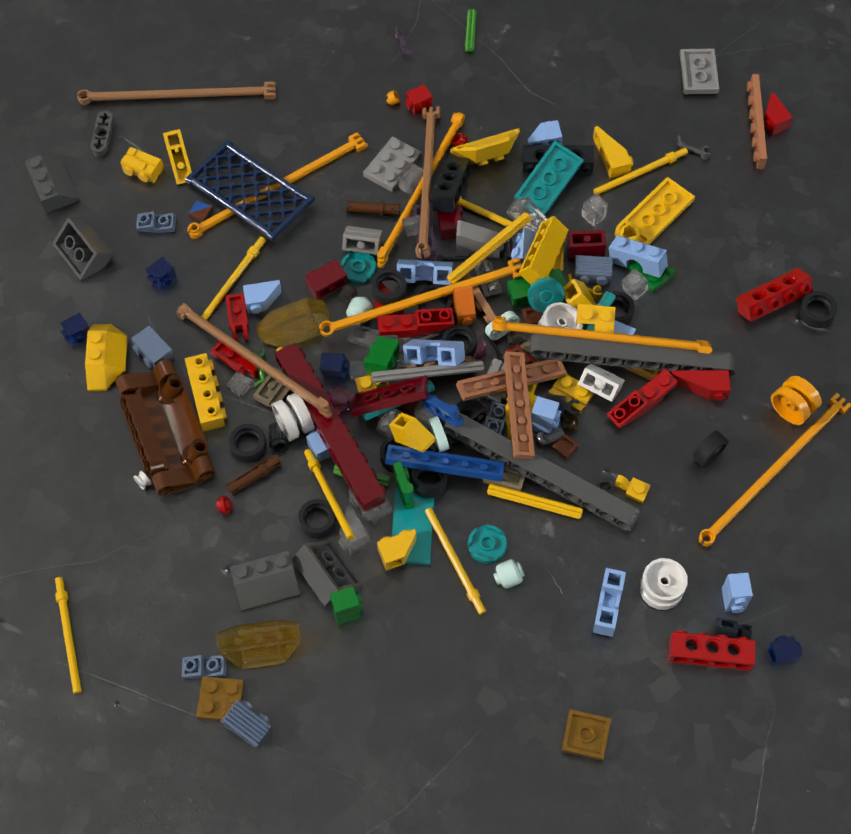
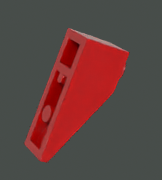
M671 370V375L678 381V387L707 399H714L716 401L728 399L731 391L729 370Z

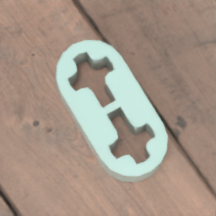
M507 311L501 315L506 318L507 322L519 323L520 321L513 311ZM493 321L485 329V333L491 340H498L510 332L493 330Z
M438 416L429 418L428 425L431 434L436 438L435 444L438 451L448 450L449 444Z

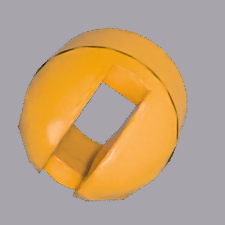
M396 90L387 93L386 101L388 104L395 105L400 103V97Z

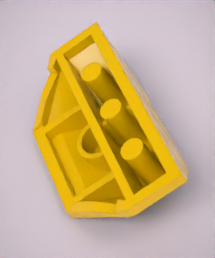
M520 128L450 149V152L457 157L470 158V164H478V167L488 164V160L494 159L495 162L505 159L504 156L510 152L520 133Z
M93 324L88 330L85 357L88 391H107L126 370L128 336L112 324Z

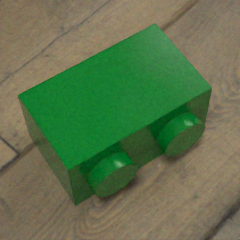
M377 336L375 342L370 346L368 356L366 355L364 358L363 366L366 367V375L371 376L372 372L393 369L400 355L399 340Z
M353 586L330 593L331 605L338 626L361 619L360 611H363V603L360 593H355Z

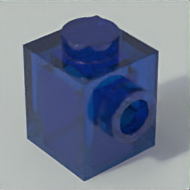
M163 256L145 269L148 276L146 277L147 281L151 286L155 285L159 290L168 286L177 278L174 267Z
M80 312L60 323L63 329L60 331L65 341L69 339L72 345L80 343L87 338L90 328Z
M322 352L319 371L323 377L345 378L346 372L350 368V362L346 356L340 353Z
M780 636L774 642H771L767 648L774 668L796 662L802 655V647L795 640L794 636Z

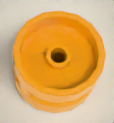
M799 376L789 377L782 387H779L771 395V403L777 413L786 421L795 425L803 424L822 404L821 397L815 387Z

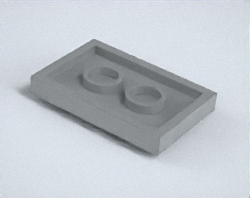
M680 49L684 94H718L719 82L715 49Z
M392 136L364 170L363 177L393 192L419 160L421 151Z

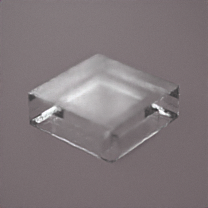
M420 215L402 219L407 237L419 234Z
M236 372L227 383L226 388L243 397L253 384V381L243 374Z

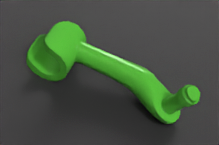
M260 348L262 354L257 356L265 360V350ZM259 367L258 372L261 380L254 383L255 387L262 384L266 378L265 372Z

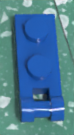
M427 394L426 399L421 400L425 409L438 416V418L454 427L463 425L464 420L459 415V409L456 405L450 406L446 401L442 402L435 395Z

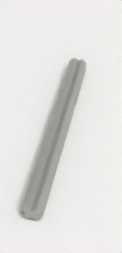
M483 361L462 362L457 366L433 365L372 372L371 377L373 383L407 380L424 375L435 377L484 371Z

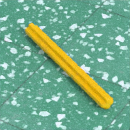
M524 212L452 271L447 276L448 281L451 284L458 282L531 221L530 215Z

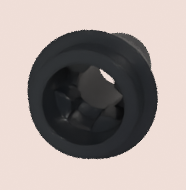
M271 423L268 426L269 447L275 452H281L287 448L288 440L278 423Z

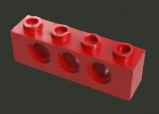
M796 268L736 297L738 313L752 322L812 293V278L801 269Z
M678 630L672 632L669 639L668 662L751 671L755 665V641L747 637L734 639L729 638L727 635L688 634L686 631ZM692 644L696 650H689L686 645ZM712 646L716 649L717 652L712 653L707 649V647ZM728 649L736 650L737 655L730 654Z

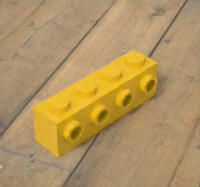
M555 216L541 222L519 270V274L531 285L540 278L549 277L551 269L555 266L554 262L561 252V246L566 241L569 229Z
M207 353L184 358L203 432L224 427V419H227L225 407H220L223 399L221 392L216 391V387L219 384L217 376H212L211 371L215 370L212 359L208 360Z

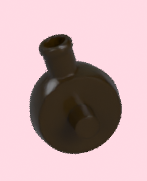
M572 414L567 415L562 419L560 428L563 432H571L577 428L579 421L576 416Z

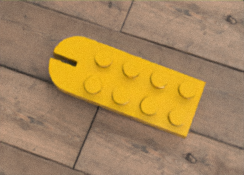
M666 177L617 225L614 238L618 235L650 245L695 200V196L669 177Z

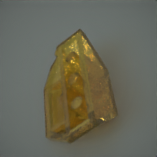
M303 298L270 311L255 328L262 344L285 348L293 343L297 344L320 335V324L323 321H328L331 315L323 300Z
M278 619L241 624L216 633L219 655L242 669L282 664L301 644L298 621Z

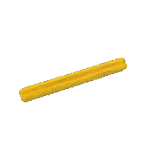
M492 483L489 484L487 494L577 519H580L582 516L583 508Z

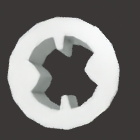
M142 471L139 472L138 476H133L136 483L143 490L146 489L147 485L150 486L152 484Z

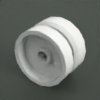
M562 302L549 305L538 325L573 329L583 328V324L576 323L577 309Z
M296 393L287 396V404L283 400H278L271 404L277 423L288 441L299 438V429L304 434L315 430L313 420L304 401Z
M668 558L652 561L646 566L640 582V594L643 600L649 606L658 610H667L675 607L681 601L688 584L684 568L678 562Z

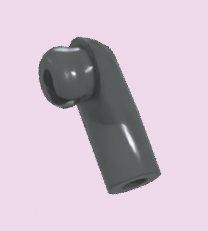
M558 428L547 435L539 432L535 435V439L538 445L543 446L562 438L564 433L561 428Z

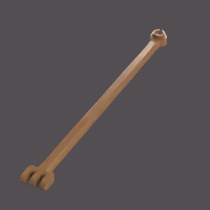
M264 82L262 87L89 92L86 89L78 91L77 99L82 105H88L91 101L253 95H264L265 100L276 99V82Z
M436 106V111L433 110V107H429V112H427L426 107L422 108V117L427 119L419 243L415 247L416 256L422 259V249L424 259L431 254L430 246L428 245L435 119L440 118V106Z
M185 303L177 308L178 311L176 313L182 320L185 318L190 319L318 409L320 414L326 418L332 417L333 414L328 401L321 396L318 398L196 314Z

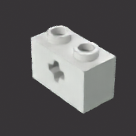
M590 364L585 367L578 385L612 402L618 396L625 380L594 364Z

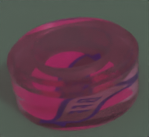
M480 341L474 357L482 358L488 342Z

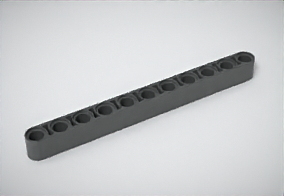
M533 334L531 336L530 355L539 359L660 371L666 368L668 372H671V370H729V377L735 374V356L727 352L712 351L710 354L698 353L697 350L546 334Z
M461 413L459 415L462 416L464 423L460 427H454L447 422L444 424V432L496 461L505 462V466L623 530L631 531L640 515V511L634 506L535 454L533 459L514 458L512 441Z

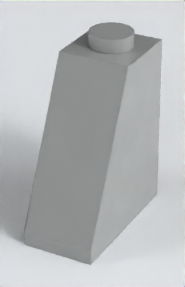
M458 220L456 256L473 255L499 232ZM504 243L487 258H499L500 251H503Z

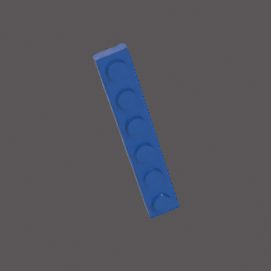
M389 444L385 464L389 465L401 461L403 467L502 482L505 463L428 450L423 453L413 448Z

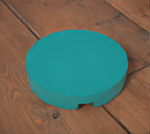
M349 253L342 259L340 265L347 274L348 282L356 285L371 281L377 271L375 259L372 255L366 253Z
M543 277L532 283L528 289L527 297L530 306L535 311L544 313L549 305L562 302L565 298V292L558 280L552 277Z
M489 524L475 528L470 533L467 544L468 551L478 562L485 564L495 563L506 553L507 539L503 531L498 527Z

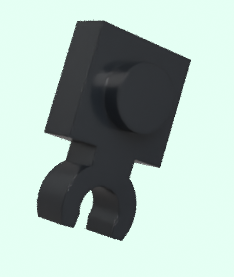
M547 394V399L559 402L558 410L561 411V415H565V410H568L571 414H578L579 411L572 410L571 406L574 403L580 404V401L571 400L566 402L567 396Z
M717 618L715 624L716 634L727 635L729 638H736L738 635L751 639L752 626L746 624L739 625L737 621Z

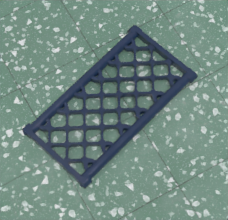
M226 140L223 145L185 179V182L194 185L267 235V238L271 241H274L315 201V197L310 194L307 195L234 146V143ZM226 150H229L227 155H222ZM237 156L241 158V163L231 164L232 158ZM220 159H229L227 165H218ZM216 160V165L210 166ZM250 165L254 167L253 172L244 173V167ZM232 168H242L240 174H231ZM229 169V174L219 175V170ZM217 170V175L208 177L206 172ZM204 171V176L196 179ZM262 174L268 176L266 181L257 182V176ZM249 176H254V177H255V181H254V182H251V183H245V182H244V178H245V177H249ZM233 178H242V183L232 184ZM230 179V183L228 185H219V180ZM209 180H217V185L211 188L206 184ZM276 182L281 185L279 190L271 191L269 187ZM267 185L268 190L258 192L257 187ZM245 187H255V192L245 193ZM233 188H243L241 194H232ZM221 189H230L229 195L221 196L219 192ZM290 191L294 194L292 199H283L284 193ZM272 194H281V199L271 201L270 196ZM268 195V201L258 202V196ZM246 197H256L254 203H245ZM234 198H243V203L234 205L232 200ZM304 201L298 208H296L297 202ZM285 203H294V208L285 210L283 205ZM281 204L282 209L271 211V205ZM259 206H269V211L258 212ZM247 207H256L255 213L249 215L245 212ZM292 213L287 219H284L285 214ZM268 215L270 217L268 222L263 224L259 222L260 216ZM272 215H282L281 221H272L271 219ZM273 225H279L274 231H272Z

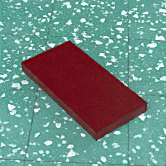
M424 375L355 393L351 408L353 417L426 399L429 387L428 376Z

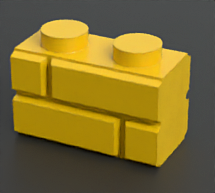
M133 147L129 148L121 160L123 172L128 176H137L143 182L155 183L158 176L164 170L162 159Z

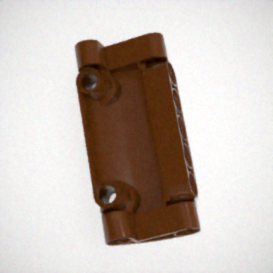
M169 359L160 361L155 366L154 371L119 376L116 379V384L121 395V409L147 476H151L157 494L167 495L198 485L214 476L215 470L207 452L209 445L189 398L184 381L181 377L177 376L172 361Z

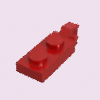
M221 341L210 351L213 357L243 375L247 373L253 378L259 374L258 367Z

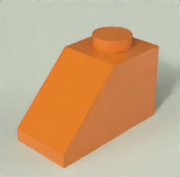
M472 285L453 288V309L457 325L468 326L475 323L476 312Z

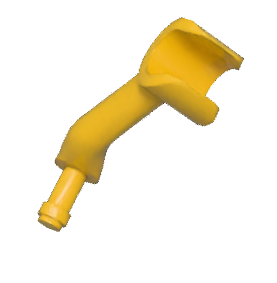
M568 274L569 281L567 283L572 280V274ZM600 285L594 286L593 289L587 287L595 300L602 298V293H596L601 291Z

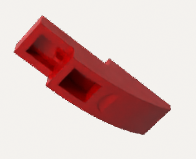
M452 308L415 310V314L377 316L379 336L397 335V339L426 335L455 325Z
M665 368L640 390L632 392L606 415L618 428H621L639 418L662 401L664 396L678 385V381Z

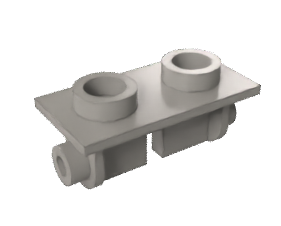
M486 258L478 266L474 267L477 276L494 271L492 263L486 260ZM498 279L481 284L485 297L502 293Z

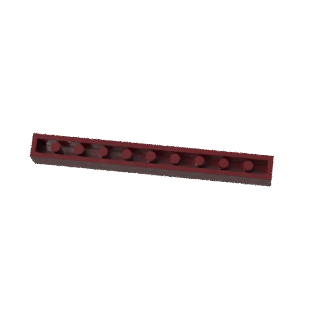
M293 343L276 351V362L283 374L319 398L321 396L328 401L333 414L330 418L320 414L316 407L302 398L311 415L317 433L363 512L365 513L385 503V494L387 492L382 483L379 484L376 480L377 474L375 470L369 468L367 464L368 459L364 452L360 453L356 438H351L347 423L341 421V414L338 408L333 407L329 393L324 392L322 389V381L319 377H315L312 364L306 362V355L303 349H299L296 343Z

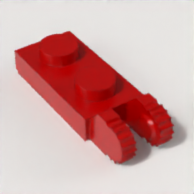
M244 293L226 295L232 338L237 341L236 329L243 328V338L247 341L249 340L247 329L249 326Z

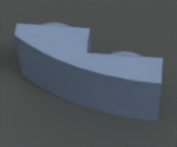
M153 211L137 214V231L150 233L175 232L176 215L174 213L156 215Z
M492 401L484 426L502 435L506 425V405Z
M223 654L210 657L202 655L182 658V678L202 679V676L227 677V656Z

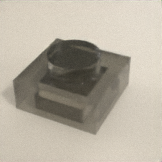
M508 332L507 339L509 345L528 341L527 332Z

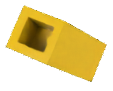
M573 279L563 286L565 300L577 309V304L596 305L584 282Z
M400 413L389 424L396 442L423 453L436 441V438L415 417Z
M415 529L403 530L399 535L387 536L377 542L378 552L386 571L406 563L416 542Z

